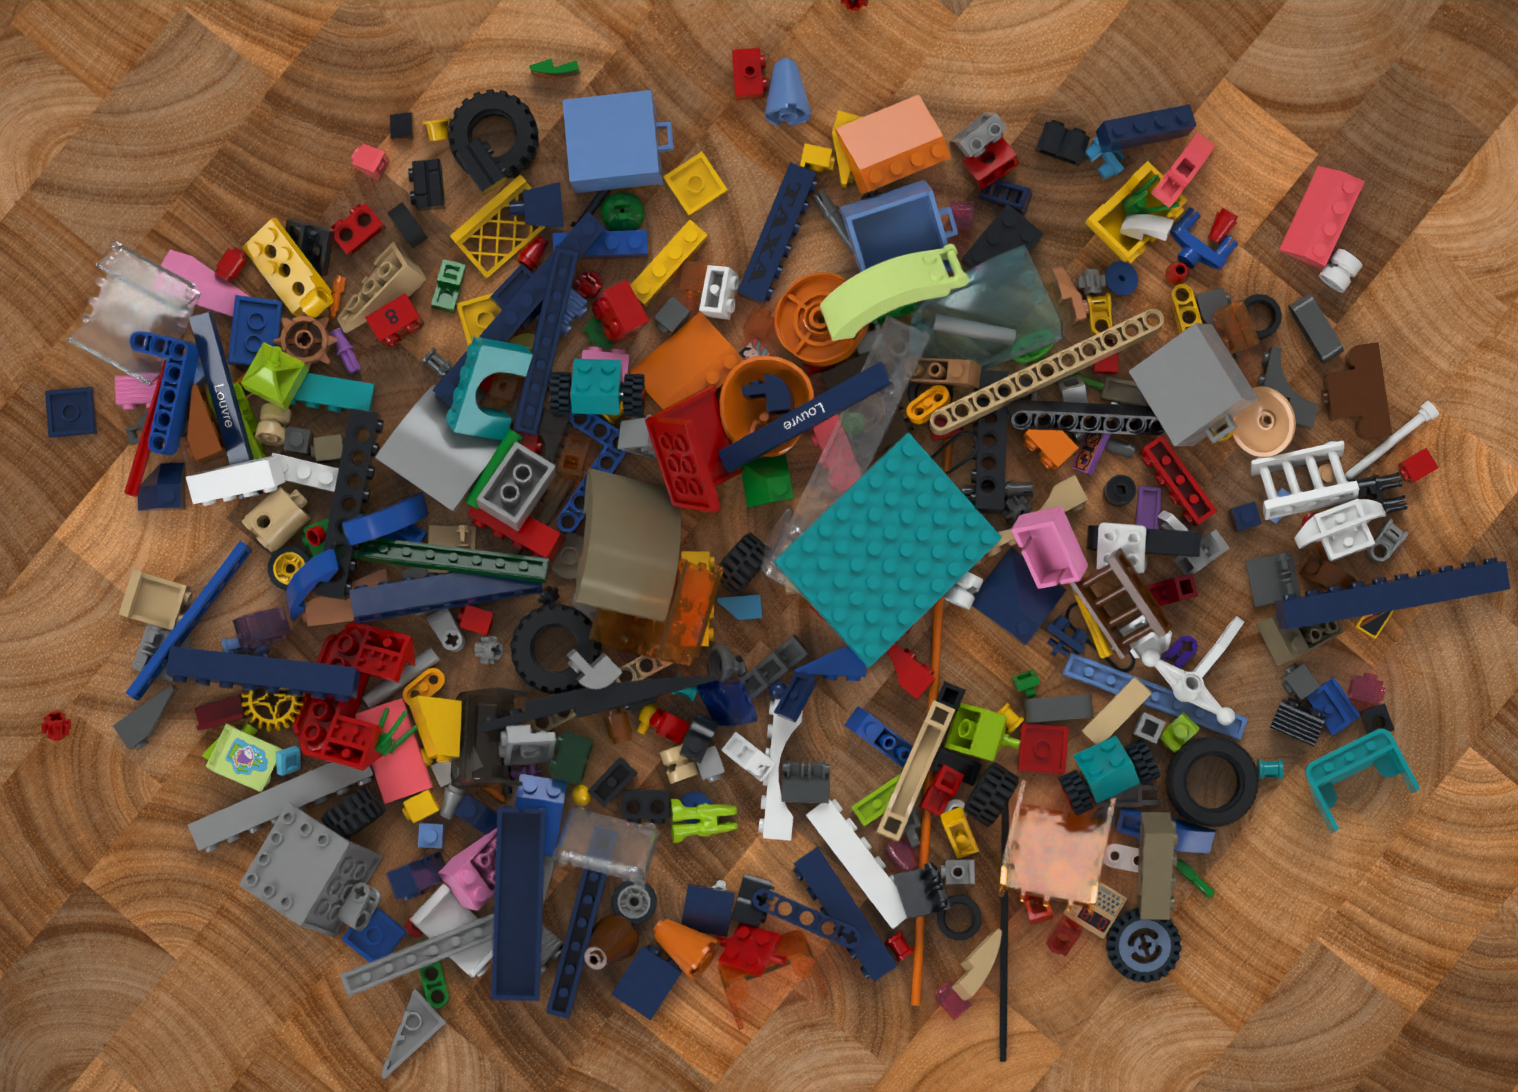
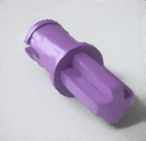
M342 328L331 331L329 335L338 338V342L334 343L338 351L336 354L341 357L348 373L354 374L358 372L361 367L353 352L354 346L350 345Z

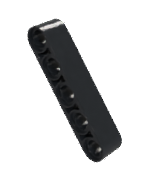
M1088 525L1086 545L1088 550H1097L1098 525ZM1146 529L1145 554L1200 557L1202 533Z

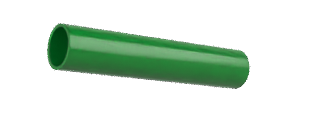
M510 429L508 430L465 499L466 503L479 510L476 499L514 443L518 442L520 444L523 439L522 436Z

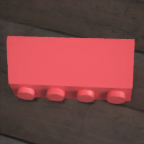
M1318 166L1279 251L1322 270L1331 256L1365 181L1343 171Z

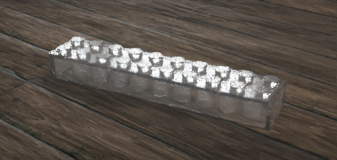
M886 317L861 372L879 362H883L893 384L841 412L785 531L798 537L871 467L931 340L930 335L892 317Z

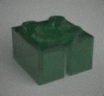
M565 731L564 735L559 734L555 747L559 749L557 758L552 757L548 770L552 772L551 777L581 785L587 767L585 762L586 759L589 760L594 739Z

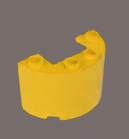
M1149 161L1136 171L1117 193L1105 204H1102L1085 221V224L1124 263L1128 261L1131 264L1147 249L1145 244L1148 241L1153 243L1158 239L1144 234L1141 241L1119 233L1127 216L1122 207L1123 201L1132 196L1133 192L1141 188L1156 174L1159 178L1146 189L1148 194L1145 196L1147 200L1145 208L1165 205L1151 194L1163 178V175ZM1180 194L1174 202L1179 203V207L1149 213L1148 215L1176 220L1185 211L1182 206L1188 200Z

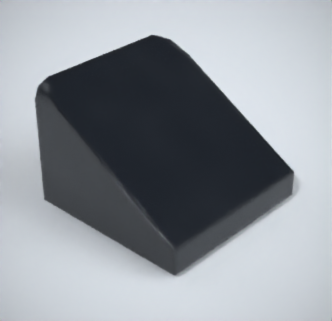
M412 112L390 115L391 139L414 138V115Z
M944 681L936 701L955 709L957 712L966 690Z

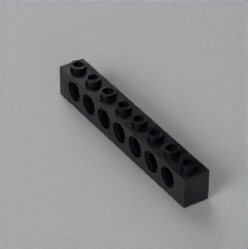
M350 408L323 552L334 549L336 556L337 547L345 545L347 547V554L343 558L336 556L338 568L343 572L342 578L339 581H333L332 578L328 582L319 581L315 589V595L343 601H346V596H350L349 590H352L353 583L349 581L351 573H355L357 559H354L355 550H359L360 543L348 545L346 535L340 532V527L345 521L360 515H366L363 512L364 503H368L370 498V489H367L368 482L373 480L375 466H372L373 456L375 457L379 452V443H376L377 435L382 433L384 420H381L379 413ZM361 430H369V439L364 442L359 441V432ZM357 453H364L365 461L360 465H356L353 460L354 456ZM353 476H359L361 479L360 485L356 488H351L349 485V480ZM349 499H355L356 508L353 511H346L345 502Z

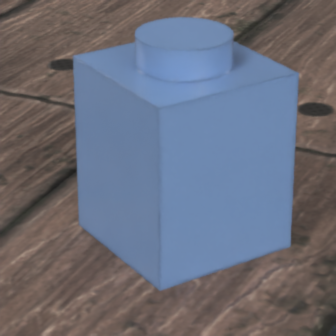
M419 823L418 847L444 848L446 824Z

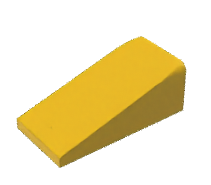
M962 807L940 815L957 859L979 852L978 845Z

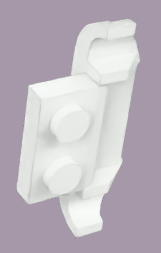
M1355 499L1315 514L1305 523L1294 539L1299 549L1312 542L1321 541L1329 561L1332 562L1374 546L1375 541L1367 523L1375 518L1385 517L1386 513L1382 504L1377 501Z

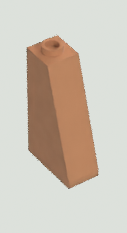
M386 568L380 569L353 581L352 590L359 585L371 587L377 586L378 583L383 581H390L389 570ZM320 596L306 602V608L302 611L303 622L307 623V626L310 628L355 622L350 596H346V601Z

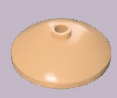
M1254 387L1252 389L1259 396L1260 400L1233 418L1237 425V428L1234 429L1233 437L1237 444L1249 454L1258 457H1270L1285 450L1292 441L1296 427L1295 415L1290 403L1281 393L1268 387ZM1268 416H1270L1272 419L1271 423L1267 419Z

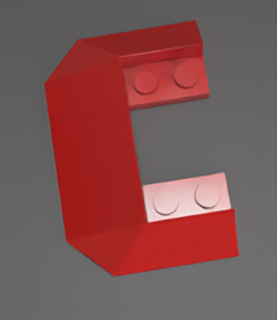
M352 621L338 634H331L325 638L316 663L357 668L361 672L357 698L349 699V702L335 701V697L326 696L325 700L312 698V694H305L302 699L303 706L299 707L300 714L296 715L292 727L295 734L298 735L301 743L300 747L304 755L364 771L383 756L374 750L382 727L354 719L369 677L373 676L399 683L405 664L415 666L413 637L361 623L355 624Z

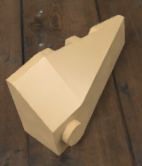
M393 241L374 262L376 268L370 277H364L362 289L358 294L352 295L338 316L337 320L345 333L367 322L366 316L404 293L408 297L411 296L426 280L420 267L396 242Z

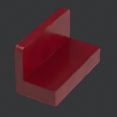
M239 695L194 708L199 724L196 726L197 731L246 719L247 716L244 714L245 708L241 705L243 703L242 696Z

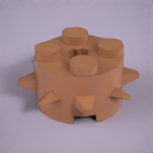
M302 311L301 316L293 318L292 321L284 317L281 319L285 328L281 332V337L273 340L274 344L282 346L286 354L304 362L308 369L310 365L317 364L320 361L326 364L330 363L327 354L330 350V345L338 342V338L329 335L326 329L329 321L327 316L316 320ZM305 336H308L311 340L307 343V346L301 343V340H305Z

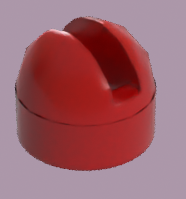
M313 526L306 531L307 540L311 545L318 546L325 541L327 532H324L322 526Z

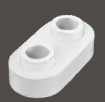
M1109 844L1103 849L1102 860L1107 866L1138 872V865H1135L1133 861L1136 856H1139L1138 848ZM1113 851L1119 854L1117 860L1110 858V854Z

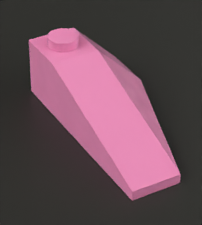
M169 250L160 265L152 291L157 295L233 317L235 295L250 297L233 284L218 276L213 270L193 256L174 250Z

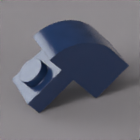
M764 374V384L763 381L749 382L748 386H742V394L746 399L766 398L767 412L771 415L786 414L795 409L794 395L791 388L775 375Z

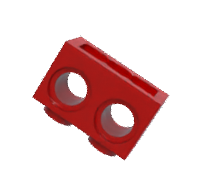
M366 203L362 206L361 204L356 205L349 212L351 214L344 221L343 219L338 220L331 227L335 231L334 239L349 257L354 255L386 228ZM370 216V224L368 226H360L359 221L361 217ZM350 230L353 232L351 240L342 241L341 235L344 231Z

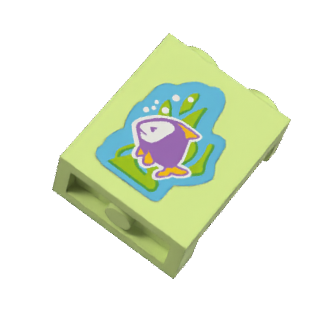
M226 723L206 767L215 773L262 792L264 787L268 786L271 780L270 774L274 766H276V752L282 749Z

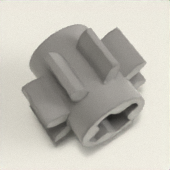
M1099 269L1083 270L1082 277L1077 278L1078 290L1083 289L1084 295L1101 294V288L1106 286V276L1100 275Z
M481 636V640L475 644V656L481 658V664H497V660L503 656V644L497 642L498 637Z

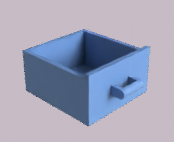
M651 90L562 100L569 180L575 194L657 184L664 185L661 152L674 150L671 122L658 123L656 102ZM658 129H667V145L660 146Z
M925 180L839 207L859 273L895 257L941 249L948 244L947 238L958 234L951 207L938 209L933 190ZM944 214L948 215L949 222L952 228L951 230L946 232L944 231L942 221L940 218V215ZM948 259L942 260L946 271H952Z

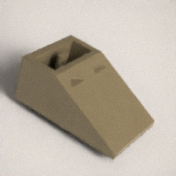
M1277 613L1256 624L1277 666L1294 660L1344 633L1338 621L1288 630L1279 629Z

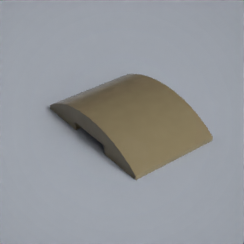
M589 468L587 471L583 514H586L583 553L579 557L574 603L664 622L672 598L679 560L681 538L680 507L672 505L666 486Z

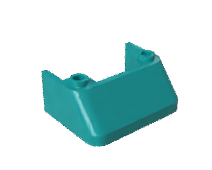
M1377 729L1312 761L1306 767L1305 777L1313 801L1330 834L1339 830L1329 810L1337 801V793L1333 785L1375 765L1378 773L1383 777L1390 778L1400 773L1411 794L1421 789L1394 737L1388 730Z

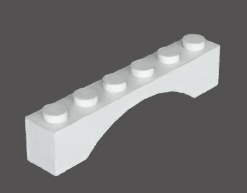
M775 699V701H770L769 715H774L773 724H768L767 738L772 739L771 748H766L765 755L776 764L763 779V785L767 786V795H762L761 809H765V818L759 821L758 833H763V838L791 841L793 816L786 807L785 802H781L779 763L786 741L802 722V712L796 723L779 717L774 713V710L780 699Z

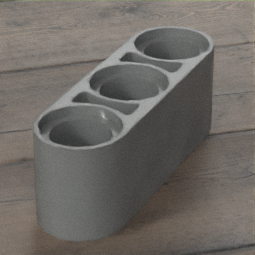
M1310 294L1288 305L1292 317L1323 364L1344 352L1341 342Z
M1092 694L1024 699L1025 723L1094 718Z

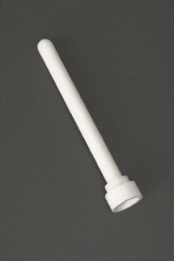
M1429 401L1421 405L1418 415L1345 473L1346 480L1354 479L1424 421H1433L1440 414L1434 405Z

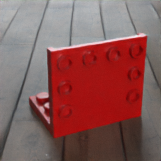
M713 385L644 419L672 505L711 513L721 509L718 501L719 496L714 487L743 472L742 468H739L732 473H728L718 454V451L732 443L722 426L720 406L715 393L717 388Z

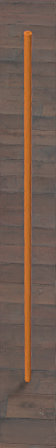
M943 439V445L950 439ZM953 442L943 450L942 470L944 473L951 469ZM942 597L934 604L930 668L935 672L933 676L936 680L929 687L928 710L933 700L936 701L938 698L944 601ZM929 769L924 780L923 796L933 780L934 770ZM922 809L919 869L925 868L924 865L929 862L931 813ZM925 915L916 917L915 950L911 1005L920 1006Z

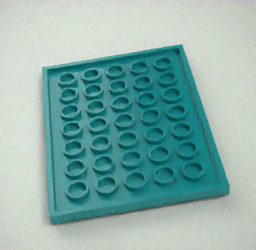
M906 433L772 562L867 667H871L1002 537L983 515L975 509V506L911 434Z

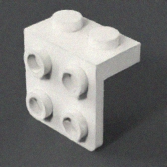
M1102 522L1098 527L1096 569H1102L1107 566V558L1112 552L1121 548L1137 573H1144L1148 557L1145 556L1146 527L1143 525Z

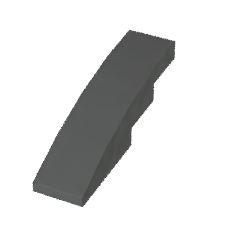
M793 635L721 694L719 698L733 715L736 714L810 652L798 637Z

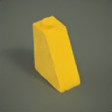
M416 696L409 699V706L428 758H435L438 763H450L452 759L458 758L460 756L462 701Z

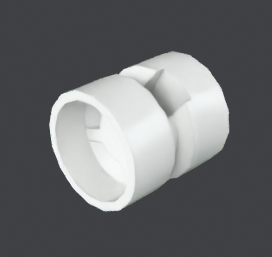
M1338 248L1330 259L1331 265L1327 264L1323 268L1319 278L1332 289L1343 293L1351 283L1350 277H1355L1363 265L1355 256Z
M967 572L942 598L970 610L975 600L973 593L979 591L983 579Z

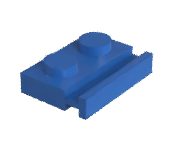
M1334 677L1305 697L1311 707L1322 711L1323 716L1327 717L1324 726L1331 736L1361 717Z

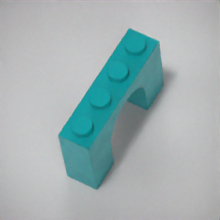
M473 337L472 343L467 348L465 365L460 370L458 387L455 388L453 393L452 407L446 415V423L453 432L503 440L510 428L511 417L504 410L477 405L475 400L476 390L481 381L493 373L505 372L526 376L533 356L526 346Z

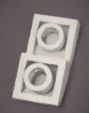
M1148 214L1127 215L1119 233L1141 241L1144 234L1166 241L1174 220Z

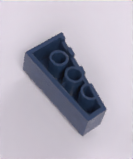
M441 852L386 873L396 900L403 898L404 902L421 896L425 894V888L443 881L438 875V872L445 866Z

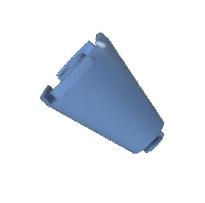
M782 58L774 64L765 109V120L781 126V122H788V126L803 124L810 119L811 108L799 68L792 59Z

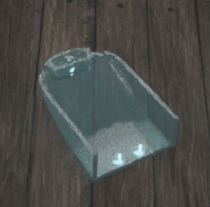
M1025 245L1002 253L966 271L969 283L964 287L950 289L948 296L923 300L912 315L909 330L911 347L917 358L972 360L982 365L981 370L991 368L1063 339V322ZM937 313L1016 330V338L1014 344L1010 346L933 330L930 326L933 314Z

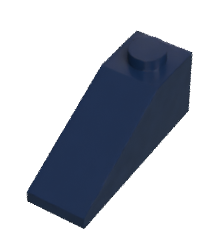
M471 794L465 796L454 813L485 835L497 828V812Z

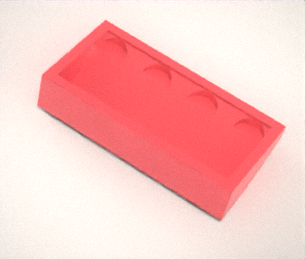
M401 698L357 713L355 717L358 720L378 725L385 708H389V713L380 733L381 735L382 732L387 734L404 711L408 712L404 699ZM409 713L392 735L393 743L413 727ZM415 732L400 744L392 755L388 753L386 757L382 756L372 764L384 804L392 803L433 788Z

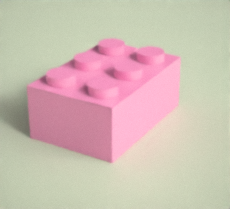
M1062 506L1019 515L1011 530L1019 548L1023 547L1022 555L1037 588L1056 586L1059 581L1061 584L1080 581L1088 564Z

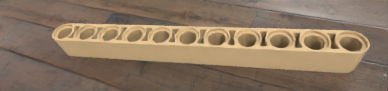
M1157 309L1147 310L942 407L932 413L929 425L930 430L936 435H945L1010 404L1014 400H1019L1150 338L1161 330L1164 323L1163 314ZM1154 318L1158 321V325L1150 326L1146 320ZM1133 328L1137 331V335L1133 337L1128 336L1125 330ZM1112 338L1116 341V345L1112 347L1107 346L1104 340ZM1091 348L1094 350L1095 355L1088 357L1083 353V350ZM1070 358L1073 360L1074 365L1067 367L1063 365L1061 360ZM1049 368L1053 375L1045 377L1041 374L1040 370ZM1028 378L1032 384L1024 387L1019 383V380ZM1000 388H1007L1011 394L1007 397H1002L999 395L998 390ZM985 398L989 401V405L981 407L977 404V400ZM958 408H964L968 411V415L959 417L955 411ZM937 418H943L947 424L944 427H938L934 424V421Z

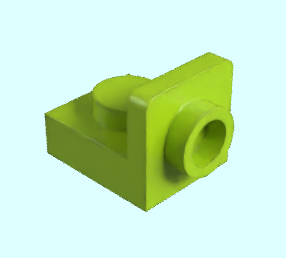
M1182 712L1162 731L1159 737L1167 749L1176 753L1200 728Z

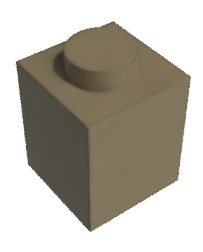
M342 434L313 438L314 444H310L311 456L316 458L318 463L341 460L344 445V436Z

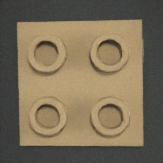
M429 525L428 544L475 549L476 526ZM428 569V573H448V572H449V571H443V570Z

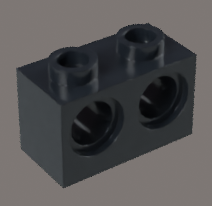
M622 790V819H627L629 824H639L641 819H651V824H665V819H670V790ZM631 800H637L641 805L640 811L636 814L628 811L627 805ZM655 800H660L664 803V811L660 814H656L651 810V804Z

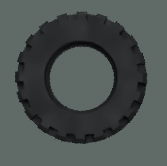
M493 89L486 90V93L480 94L479 91L473 94V98L464 99L462 101L463 105L460 108L456 107L453 112L454 117L450 119V131L448 133L450 149L462 169L468 174L456 153L472 142L474 127L484 118L501 116L511 122L515 129L516 138L514 145L508 152L501 156L493 157L495 162L500 160L508 171L504 174L506 179L512 176L514 178L520 175L519 172L523 169L526 171L530 166L531 159L534 160L537 154L536 148L539 147L538 127L529 107L522 103L514 94L511 96L502 90L494 92Z
M546 604L531 610L527 616L519 621L520 623L513 632V639L510 644L511 659L516 672L524 682L541 692L559 694L577 690L583 686L576 680L582 671L577 674L571 666L562 671H549L543 668L538 663L534 654L535 641L548 628H565L575 636L578 642L579 655L591 665L601 655L602 650L600 635L594 623L578 609L564 604Z

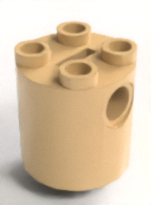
M278 485V490L268 494L241 521L250 531L258 536L256 539L272 553L279 550L311 520L310 516L303 509L309 502L297 489L289 494L281 485Z

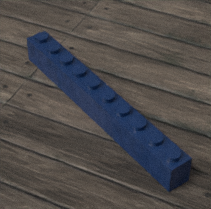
M587 212L558 246L579 251L578 262L604 233L607 227L590 212ZM554 251L479 336L480 338L509 342L543 302ZM467 351L432 390L450 406L453 403L454 390L458 387L460 381V370L465 365L467 359Z
M1497 557L1483 559L1482 564L1475 565V561L1460 563V568L1453 569V565L1438 567L1439 571L1432 573L1431 569L1416 571L1417 575L1409 576L1408 573L1396 574L1393 580H1386V577L1372 579V583L1365 585L1364 581L1349 583L1350 587L1343 589L1341 585L1327 587L1328 591L1319 593V589L1305 591V595L1298 597L1296 593L1282 595L1283 599L1275 601L1279 629H1294L1509 590L1506 561H1497Z

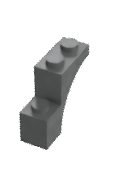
M1272 346L1268 352H1264L1262 365L1265 366L1264 374L1259 375L1257 387H1268L1281 393L1293 409L1296 426L1311 429L1314 426L1318 404L1302 398L1290 387L1281 367V348Z

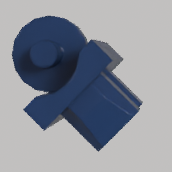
M1062 615L1056 618L1053 623H1049L1045 628L1047 632L1060 640L1059 642L1053 638L1048 640L1047 644L1054 648L1050 654L1055 656L1060 652L1066 657L1070 651L1063 646L1064 644L1077 654H1081L1084 650L1083 645L1088 638V634L1077 628L1072 637H1069L1064 631L1071 622Z

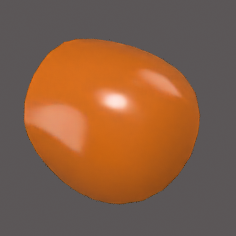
M765 355L743 360L730 371L721 390L720 416L724 431L732 443L785 415H771L767 412L766 398L746 399L742 394V386H748L749 382L763 381L764 384V374L775 375L791 388L796 409L814 399L810 379L801 368L783 358ZM801 435L762 456L773 457L786 453L795 445Z

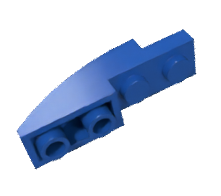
M1122 807L1116 832L1138 838L1137 842L1140 843L1141 812ZM1171 817V821L1176 822V832H1178V846L1175 847V851L1211 852L1216 830Z

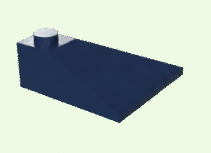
M1010 547L983 582L979 591L973 595L975 600L972 606L1024 646L1042 625L1067 589L1059 583L1056 586L1038 589L1024 557Z

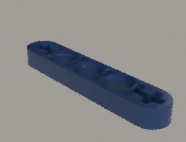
M761 888L753 894V904L759 910L846 948H855L861 942V933L857 928L769 889ZM765 892L768 894L767 898L774 901V896L778 897L779 900L775 903L774 911L769 910L771 905L768 903H764L763 906L759 905V900L756 896L762 895ZM782 902L790 903L792 906L791 913L785 916L781 915L778 911L779 904ZM805 911L811 912L814 916V920L810 925H804L800 921V915ZM826 921H832L836 926L834 933L830 935L822 931V925ZM839 926H844L845 928L842 932L847 934L854 931L857 941H851L848 944L846 943L847 939L841 935L840 940L835 939L839 932Z

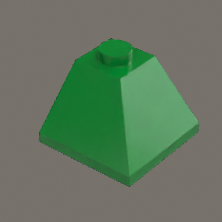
M786 454L758 458L741 467L743 470L741 474L747 508L794 500Z

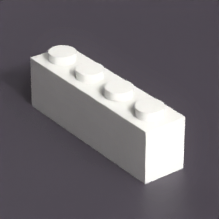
M278 455L200 471L186 477L193 504L202 502L203 506L217 503L216 499L223 498V502L234 500L239 494H243L244 497L258 494L257 490L263 489L264 493L278 490L277 486L285 482Z

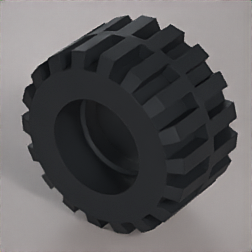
M750 532L744 535L714 570L712 577L731 594H739L770 559L772 550Z
M993 762L988 766L964 805L963 812L983 825L991 826L1002 813L1019 784V776L997 762Z
M364 786L325 812L321 817V821L345 839H349L381 817L386 808L371 786Z

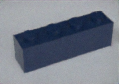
M1187 104L1106 120L1095 132L1101 151L1105 153L1185 137L1197 125L1191 106Z

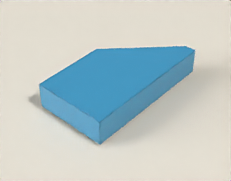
M760 595L717 598V602L738 620L762 618Z

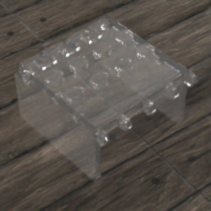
M111 241L109 246L113 251L98 261L95 266L105 271L107 276L105 279L98 277L95 281V284L101 287L98 299L93 296L89 297L88 303L94 306L91 315H82L81 320L85 324L68 336L67 340L150 386L159 378L163 361L167 360V358L133 350L129 344L131 334L141 330L182 340L186 332L185 328L188 327L190 322L189 317L193 315V309H195L201 293L194 289L195 284L121 243Z

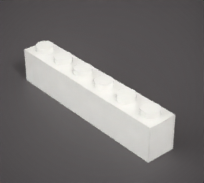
M829 799V803H820L808 812L806 816L893 929L907 918L893 874L888 877L883 870L887 866L879 856L875 858L869 852L872 847L863 836L859 839L854 832L858 828L850 818L846 820L840 814L843 809L836 799L832 801Z

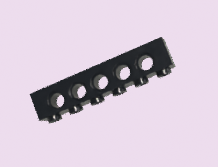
M981 370L979 388H974V391L983 389L1008 377L1009 371ZM1000 388L998 390L999 395L1007 397L1008 389ZM979 398L977 404L981 407H986L989 405V401L985 398ZM1007 405L989 413L995 416V423H986L983 417L978 419V423H973V434L978 439L979 449L972 458V460H976V469L971 471V483H975V492H971L970 502L980 513L1003 514ZM991 437L995 440L996 444L988 447L984 445L983 439ZM972 446V453H973L974 450H975V446ZM985 460H990L995 464V467L987 470L982 466V463ZM985 483H990L994 487V491L986 493L981 489V486Z

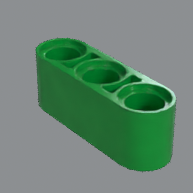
M440 960L419 969L426 999L435 1008L444 1006L450 998L443 964ZM428 967H435L438 970L437 979L432 980L427 977L426 971ZM434 990H441L444 993L443 1002L438 1003L433 1000L432 994Z

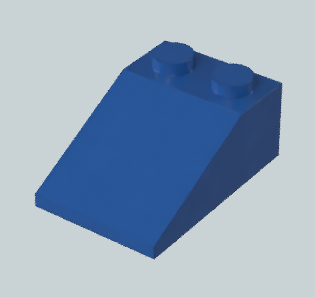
M520 774L515 806H520L521 811H524L525 806L547 807L545 856L555 857L567 795V781Z

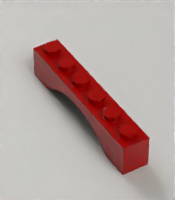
M810 605V609L823 619V617L814 609V607ZM897 640L886 652L895 667L899 686L917 701L936 680L933 676L935 672L927 664L924 663L921 666L915 661L917 656L907 647L905 650H902L897 645L899 642Z

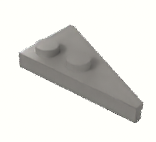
M417 988L412 992L411 999L381 1073L384 1079L447 1023Z

